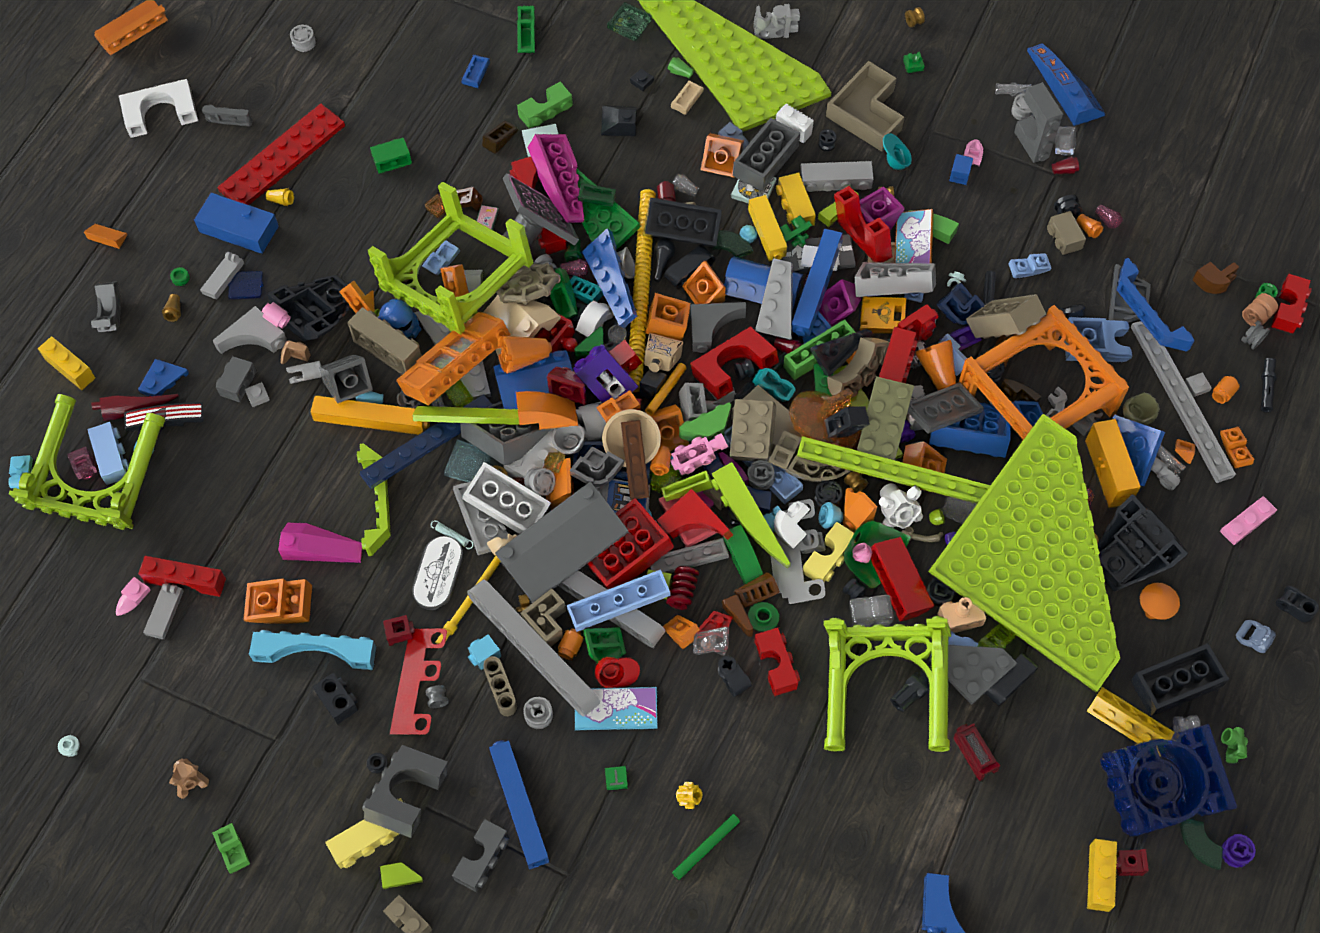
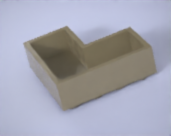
M868 61L827 104L826 117L882 152L884 150L883 137L888 133L897 136L902 130L904 116L883 104L894 92L896 77Z

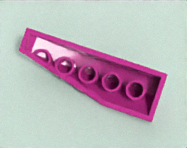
M535 134L527 148L546 193L567 223L583 222L582 202L578 201L580 188H578L579 175L576 173L577 161L566 134Z

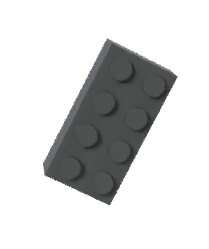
M770 118L734 161L732 176L763 191L798 148L800 132Z

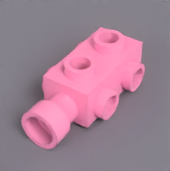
M722 433L715 436V439L709 442L706 437H697L692 440V444L686 447L684 445L676 447L674 453H671L673 459L670 461L675 471L679 469L681 475L690 474L696 468L708 465L717 459L714 452L719 449L723 450L728 445Z

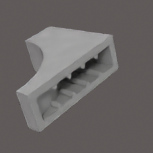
M256 306L213 340L216 349L221 354L233 347L246 344L259 345L274 353L278 349L283 348L287 341L284 332L263 318V313Z

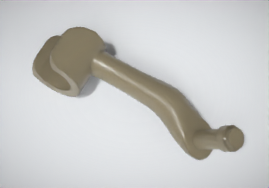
M912 527L902 530V533L911 536L909 541L913 539L923 542H939L943 536L942 532L932 536L913 534L914 529Z

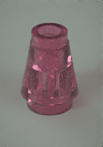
M1100 205L1095 211L1108 228H1117L1123 220L1119 212L1104 205Z
M578 259L561 263L560 268L566 270L568 275L583 277V275L588 273L586 260Z

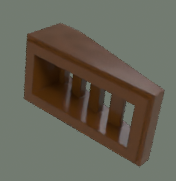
M767 572L734 590V593L738 595L745 608L780 593L775 578ZM752 589L754 590V593H755L754 596L752 595V593H751V591H750V590H752ZM745 592H746V594H747V596H748V599H746V600H745L744 595H743V593H745Z
M738 595L724 599L722 601L723 609L729 616L733 617L732 619L748 637H751L753 635V626Z

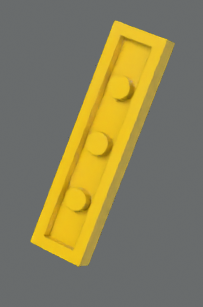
M1103 687L1087 710L1088 713L1158 757H1161L1175 733Z

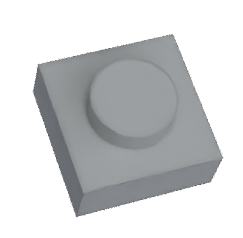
M1203 372L1188 377L1184 381L1193 397L1209 392L1212 388Z
M262 382L245 389L252 407L270 401Z

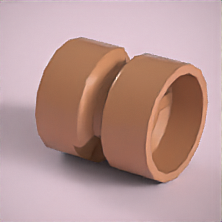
M1262 293L1243 310L1242 316L1250 326H1255L1256 324L1254 323L1257 320L1264 325L1277 312L1278 304L1272 296Z

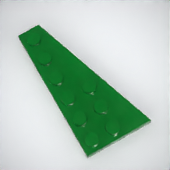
M576 168V173L579 175L578 188H580L581 183L596 186ZM615 201L613 207L582 202L584 214L582 224L592 242L606 229H609L613 233L618 249L641 227L640 223Z

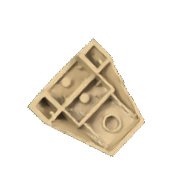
M499 295L483 312L503 320L511 336L534 338L542 327L550 331L561 318L550 306L535 300L528 302L526 305L516 302L503 303L500 301ZM496 348L497 355L501 354V348Z

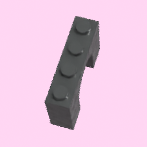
M1042 82L1027 87L1024 100L1034 117L1031 116L1017 121L1014 131L1033 163L1045 161L1049 158L1063 116L1062 111Z
M402 745L398 752H394L390 766L385 767L381 781L374 785L370 799L367 798L362 808L364 820L411 838L420 823L421 809L397 800L391 794V790L396 785L407 781L418 782L438 790L447 775L448 762Z

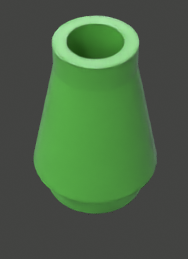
M673 57L668 66V70L671 71L670 73L689 79L694 72V69L690 68L679 57Z

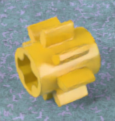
M684 782V786H679L676 798L680 806H685V809H694L695 805H699L702 800V791L699 785H694L693 782Z

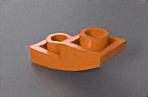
M1235 427L1222 430L1220 432L1222 442L1234 468L1252 465L1254 458L1246 447L1247 440L1240 428Z

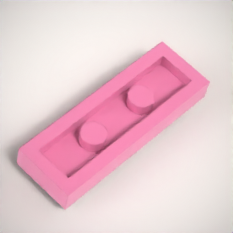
M1262 496L1225 525L1220 532L1235 545L1275 514L1277 509Z

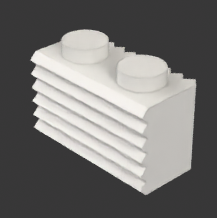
M785 104L777 112L776 121L800 132V142L804 143L812 135L813 119L808 118L802 112L799 113V111L788 106V104Z

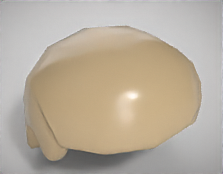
M507 534V539L496 537L487 542V545L492 553L496 555V551L517 537V535Z

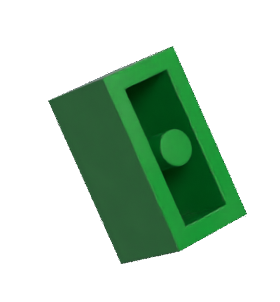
M404 137L370 147L378 174L412 164Z

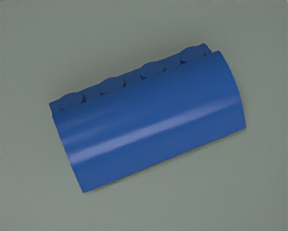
M732 257L725 274V294L762 304L771 266ZM793 272V309L803 278V274Z

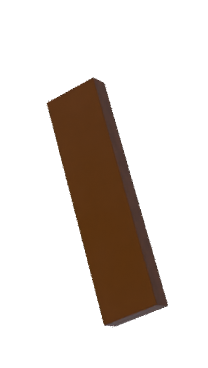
M640 420L621 422L630 500L634 498H650Z

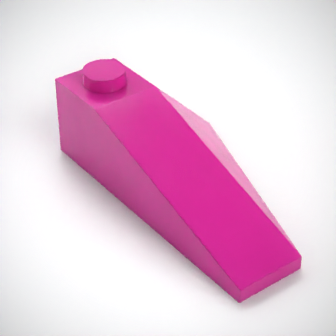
M287 523L281 532L278 549L283 560L361 563L363 550L361 542L308 523Z

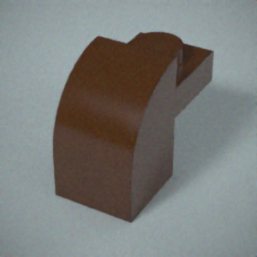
M1210 261L1197 270L1193 281L1205 292L1220 294L1225 292L1230 282L1236 278L1239 266L1232 263L1220 271Z

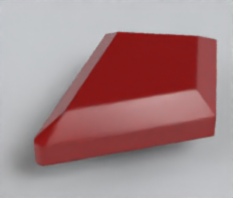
M713 611L699 627L700 631L696 635L726 636L733 617Z

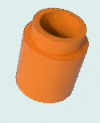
M1231 376L1223 377L1213 389V399L1221 404L1228 402L1239 389L1237 379Z
M660 446L657 454L651 460L650 470L655 475L662 476L669 472L672 454L668 447Z
M572 628L566 630L558 646V655L572 660L577 655L584 640L581 636L582 633L580 631L576 632V629Z

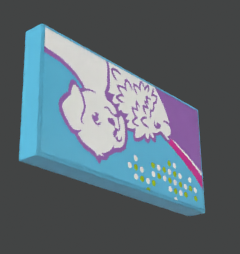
M657 687L590 688L599 698L600 704L586 716H581L575 710V730L657 729Z

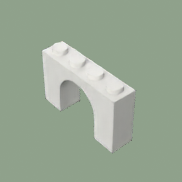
M187 79L119 95L125 126L130 138L148 134L144 119L145 113L151 106L158 103L174 105L181 125L198 121L192 92Z

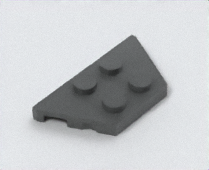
M1116 264L1113 273L1108 320L1126 321L1128 323L1140 320L1117 291L1121 266ZM1136 277L1132 283L1135 284L1138 292L1146 298L1149 304L1151 284Z

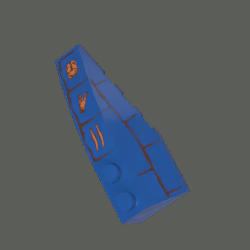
M1040 44L1027 49L1074 126L1105 116V112L1089 87L1044 44Z

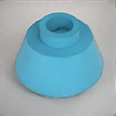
M831 502L821 506L819 523L823 528H831L836 522H842L843 513L839 507Z

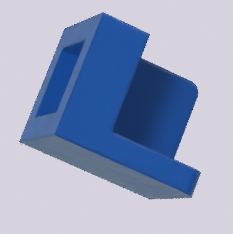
M956 154L949 181L967 185L973 158Z

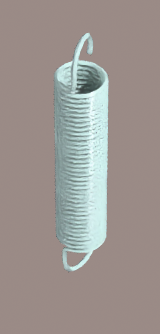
M440 522L436 525V531L456 539L464 547L469 541L472 542Z

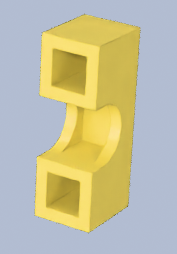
M836 522L826 535L824 542L833 553L824 556L814 551L803 565V574L812 580L822 579L824 582H829L835 573L833 570L836 566L840 567L843 564L845 550L854 533Z

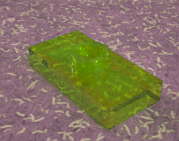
M458 380L445 391L455 407H464L474 401L461 380Z

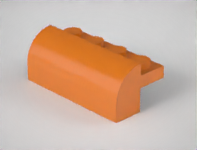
M146 0L95 31L94 36L102 47L112 55L168 21L164 15L165 9L162 4L158 6L154 0Z

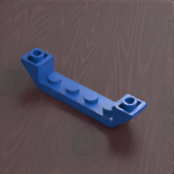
M1126 258L1120 271L1117 286L1119 294L1160 345L1182 351L1190 350L1194 342L1192 334L1184 327L1170 332L1169 327L1162 322L1157 312L1150 307L1146 298L1138 292L1135 284L1132 283L1135 281L1139 270L1129 258Z

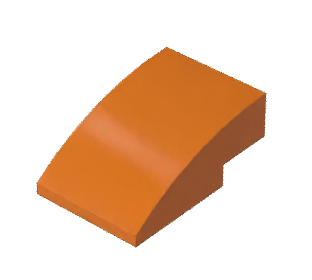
M516 392L519 425L539 423V430L578 426L575 402L550 393Z
M276 579L247 583L244 621L271 624L309 622L312 584L306 579L295 581Z

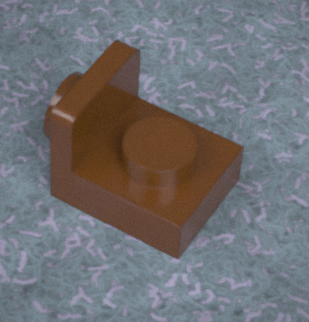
M474 187L457 190L461 208L472 206L476 211H480L483 197Z

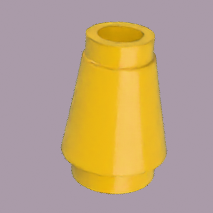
M288 188L268 190L266 199L267 201L288 206L294 201V193Z

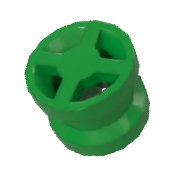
M1264 283L1260 286L1255 298L1262 293L1275 298L1278 294L1277 287L1271 283Z

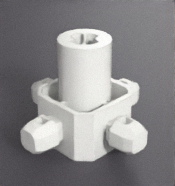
M895 484L885 485L880 490L881 499L879 500L881 511L886 517L882 524L891 528L898 526L904 529L909 527L914 521H921L923 514L921 513V506L916 501L922 492L920 488L913 486L906 493L899 490Z

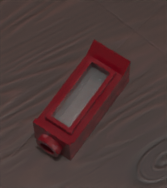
M973 723L969 726L964 724L956 729L957 732L953 739L977 779L981 781L986 774L990 772L996 773L1001 765L995 760L976 729L975 724Z

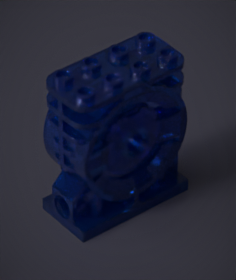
M1209 724L1174 733L1171 740H1150L1107 752L1100 759L1101 766L1107 772L1109 778L1107 779L1108 787L1111 792L1113 791L1115 797L1114 806L1117 812H1120L1122 818V830L1124 833H1128L1129 836H1139L1188 820L1197 813L1204 816L1237 808ZM1159 753L1162 757H1165L1172 761L1177 766V768L1171 762L1164 759H1160ZM1137 761H1139L1140 766L1137 768L1134 774L1135 766L1137 765ZM1157 777L1162 781L1161 788H1158L1155 784ZM1131 783H1134V788L1137 793V796L1147 805L1153 806L1155 808L1156 814L1153 813L1152 809L1145 807L1141 803V801L1135 797L1132 791ZM1181 795L1179 801L1177 802V806H1176L1175 801H1176V800L1179 798V796Z

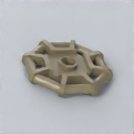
M549 263L532 264L529 268L523 265L496 293L503 303L516 302L526 305L530 301L551 295V290L560 282V275L554 271L553 266Z

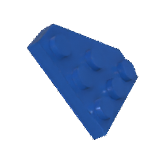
M1114 414L1113 419L1117 421L1139 484L1145 486L1165 432Z

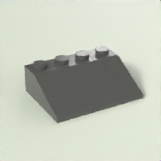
M502 401L485 407L494 409H504ZM460 423L462 438L503 465H510L520 460L551 430V428L539 430V423L526 425Z

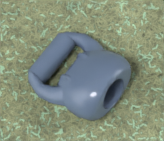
M1245 620L1236 633V638L1241 644L1252 647L1260 653H1265L1276 636L1275 632L1269 627L1263 626L1254 620ZM1254 625L1256 629L1252 636L1249 637V640L1243 639L1250 627Z

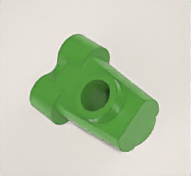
M1240 727L1225 729L1222 733L1221 741L1228 745L1226 762L1237 763L1238 759L1247 757L1246 746L1248 739L1244 736V729Z

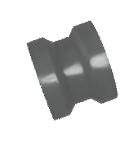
M437 685L426 689V696L429 697V708H440L449 703L448 698L445 697V686Z

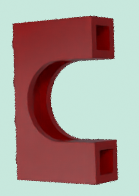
M850 186L835 193L838 224L847 234H850V237L873 262L884 263L891 259L893 256L890 228L880 218L866 224L861 212L859 195Z
M750 326L694 360L690 365L693 376L700 383H703V386L719 400L733 391L731 377L721 369L726 362L735 358H746L753 361L760 369L771 368L779 363L777 349Z

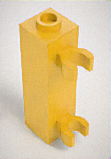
M767 196L749 199L748 210L768 261H772L773 258L780 260L786 257L787 245Z

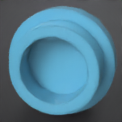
M746 225L740 230V238L745 243H752L757 238V230L752 225Z

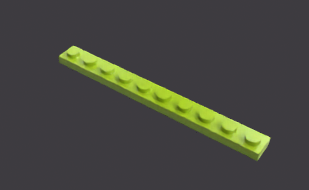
M803 436L797 457L911 487L916 486L923 490L978 504L991 486Z

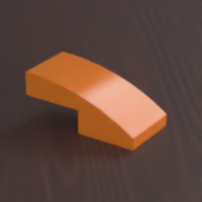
M629 390L615 400L612 397L596 408L607 423L616 413L628 409L637 410L641 406Z

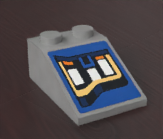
M612 479L606 485L595 487L615 513L632 501L630 500L628 481ZM649 498L637 499L648 512Z

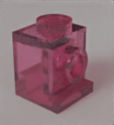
M86 447L67 454L78 479H90L93 477V473L97 472L92 455Z

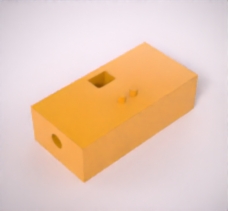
M1116 419L1093 423L1085 442L1109 508L1117 507L1124 503L1132 494L1136 496L1140 489V484Z

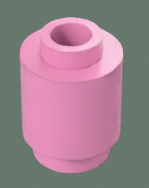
M274 302L271 304L267 303L262 310L264 313L263 318L282 329L291 319L288 312Z

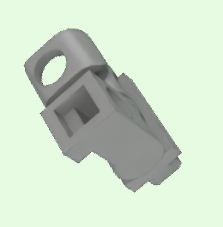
M784 4V6L778 5L774 7L772 13L766 12V17L763 18L760 13V6H757L753 26L755 36L760 39L782 36L789 38V32H798L799 9H790L789 4Z

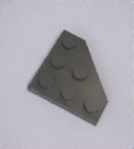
M948 645V681L971 705L1017 665V662L1003 648Z

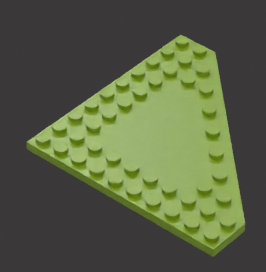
M1042 414L928 572L961 596L971 599L972 604L1097 692L1120 660L1115 640L1116 634L1111 620V609L1108 594H1106L1105 579L1102 566L1100 565L1099 549L1094 535V524L1091 510H1089L1088 494L1083 479V469L1078 454L1076 436L1045 414Z

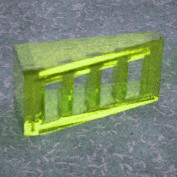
M999 623L978 642L977 647L1004 649L1017 635ZM1002 629L1007 635H1009V637L1004 635L1000 630Z

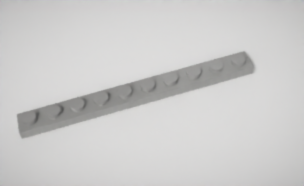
M1141 321L1133 323L1131 326L1132 331L1215 482L1219 483L1234 478L1236 473L1167 349L1157 342Z

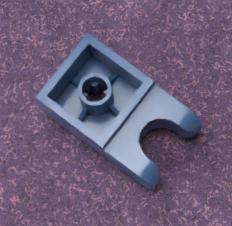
M1068 318L1077 327L1082 336L1089 340L1092 347L1101 353L1102 358L1106 362H1126L1132 358L1131 348L1118 344L1114 337H1121L1129 330L1128 322L1106 320V318ZM1065 350L1066 361H1078Z

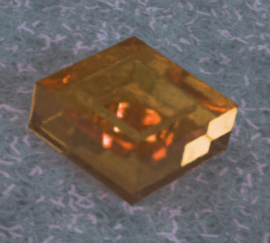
M438 194L424 204L425 209L436 218L445 213L442 198Z

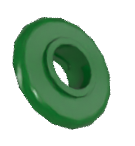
M760 602L750 608L748 618L755 630L765 632L777 626L779 613L772 604ZM765 612L769 615V619L765 621L760 620L758 614Z

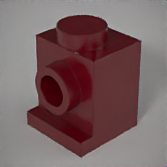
M407 615L383 621L389 646L413 639L412 633H415L413 621L409 622Z
M1146 849L1119 850L1116 856L1118 876H1144L1149 871ZM1128 859H1133V864H1130Z

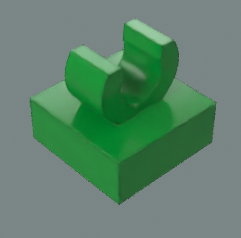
M920 52L904 55L903 61L907 73L924 71V63Z

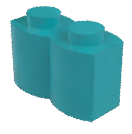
M769 368L759 370L752 380L755 386L759 385L779 402L789 401L796 390L792 383L781 379L774 370Z

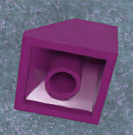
M884 186L860 200L861 212L866 224L880 218L891 230L904 211L901 203Z
M842 279L825 292L819 311L831 326H834L856 310L861 298L856 297L855 284Z

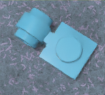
M30 455L11 457L9 470L11 475L9 477L10 488L19 489V480L22 474L25 472L31 473L33 459Z

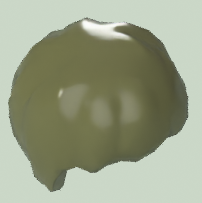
M1143 392L1126 400L1123 406L1124 418L1143 425L1151 424L1158 416L1160 410L1159 403L1149 393Z

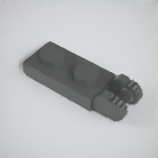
M206 105L202 108V112L205 114V119L208 122L252 126L253 123L249 110L216 108L213 105Z

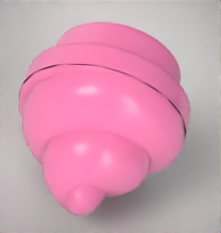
M859 543L852 550L853 558L861 563H868L870 561L872 549L866 543Z

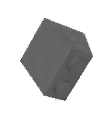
M351 355L319 367L323 383L337 403L373 390L365 359L361 356Z

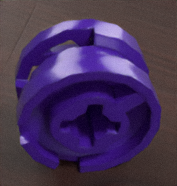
M1234 834L1221 846L1223 860L1235 868L1247 865L1255 857L1256 849L1254 843L1250 838L1242 834Z

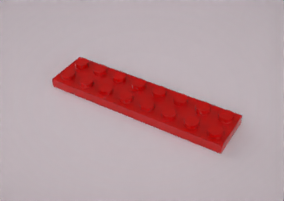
M319 104L219 185V192L229 199L250 205L344 128V121L324 105Z

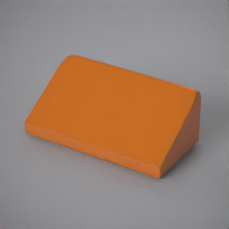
M98 224L92 225L84 232L87 239L118 249L127 236V233Z
M463 265L440 268L444 287L453 292L455 297L469 293Z

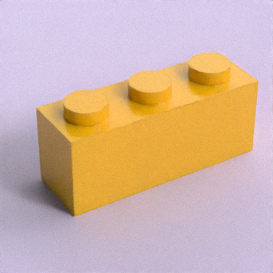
M796 173L779 177L776 191L778 196L781 195V203L783 209L787 211L788 223L792 224L791 221L801 215L806 223L810 221L813 226L816 215L800 174Z
M52 336L38 348L43 358L80 390H83L95 379L90 368Z
M1095 839L1090 844L1087 909L1109 912L1115 907L1117 842Z

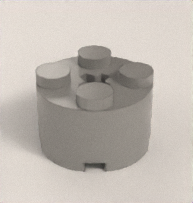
M601 401L580 406L579 409H576L578 425L582 424L585 432L584 441L597 442L602 440L606 422L596 408L602 404Z

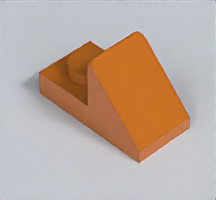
M352 281L339 291L355 313L362 307L367 311L375 312L373 290L365 295L356 282Z
M679 615L663 626L665 631L682 649L696 640V633L700 631L697 624Z

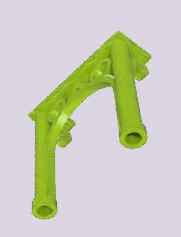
M57 394L56 406L31 473L25 472L22 474L19 480V489L14 488L13 491L9 492V495L15 498V502L23 504L22 507L29 510L39 508L41 509L40 511L47 514L57 512L59 513L58 515L66 518L76 516L78 520L84 522L94 520L96 524L106 526L108 523L121 530H125V527L133 529L134 525L132 524L131 516L165 418L153 413L146 414L128 470L119 482L100 491H81L68 486L61 479L57 471V455L76 400L72 397ZM50 471L54 479L46 481ZM55 485L61 487V493L57 497L48 496L47 491L50 487ZM68 495L72 498L73 505L63 503L62 501ZM110 495L112 497L111 507L101 508L100 501ZM88 502H93V505L96 508V510L83 507V505H85Z
M935 616L932 619H926L927 626L924 624H915L914 626L896 624L893 627H885L884 625H874L873 627L854 625L853 627H847L845 621L839 618L824 620L830 646L827 738L824 740V748L826 750H845L847 684L852 673L864 662L881 656L903 657L913 661L924 670L930 685L928 749L936 752L950 750V740L948 739V640L952 633L948 619ZM870 641L883 642L879 646H875L876 650H873ZM893 641H906L905 650H902V646L896 645ZM914 643H924L927 645L926 651L917 656L910 652V647ZM855 644H866L868 646L867 651L861 656L851 652V648ZM848 654L854 661L846 669V655ZM932 654V665L930 670L923 660H925Z

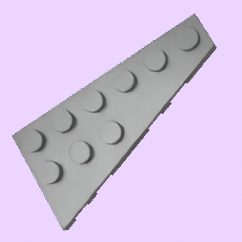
M420 311L414 312L435 345L452 332L444 324L435 322L432 317L423 315ZM462 337L460 338L463 343L462 349L455 348L454 345L449 348L462 353L474 342ZM450 356V358L445 361L450 363L455 358ZM481 361L460 379L462 386L473 401L483 394L486 398L491 397L483 361Z

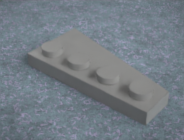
M471 482L453 486L454 494L477 554L481 555L492 552L487 542L496 537L507 539L508 532L505 526L462 499Z

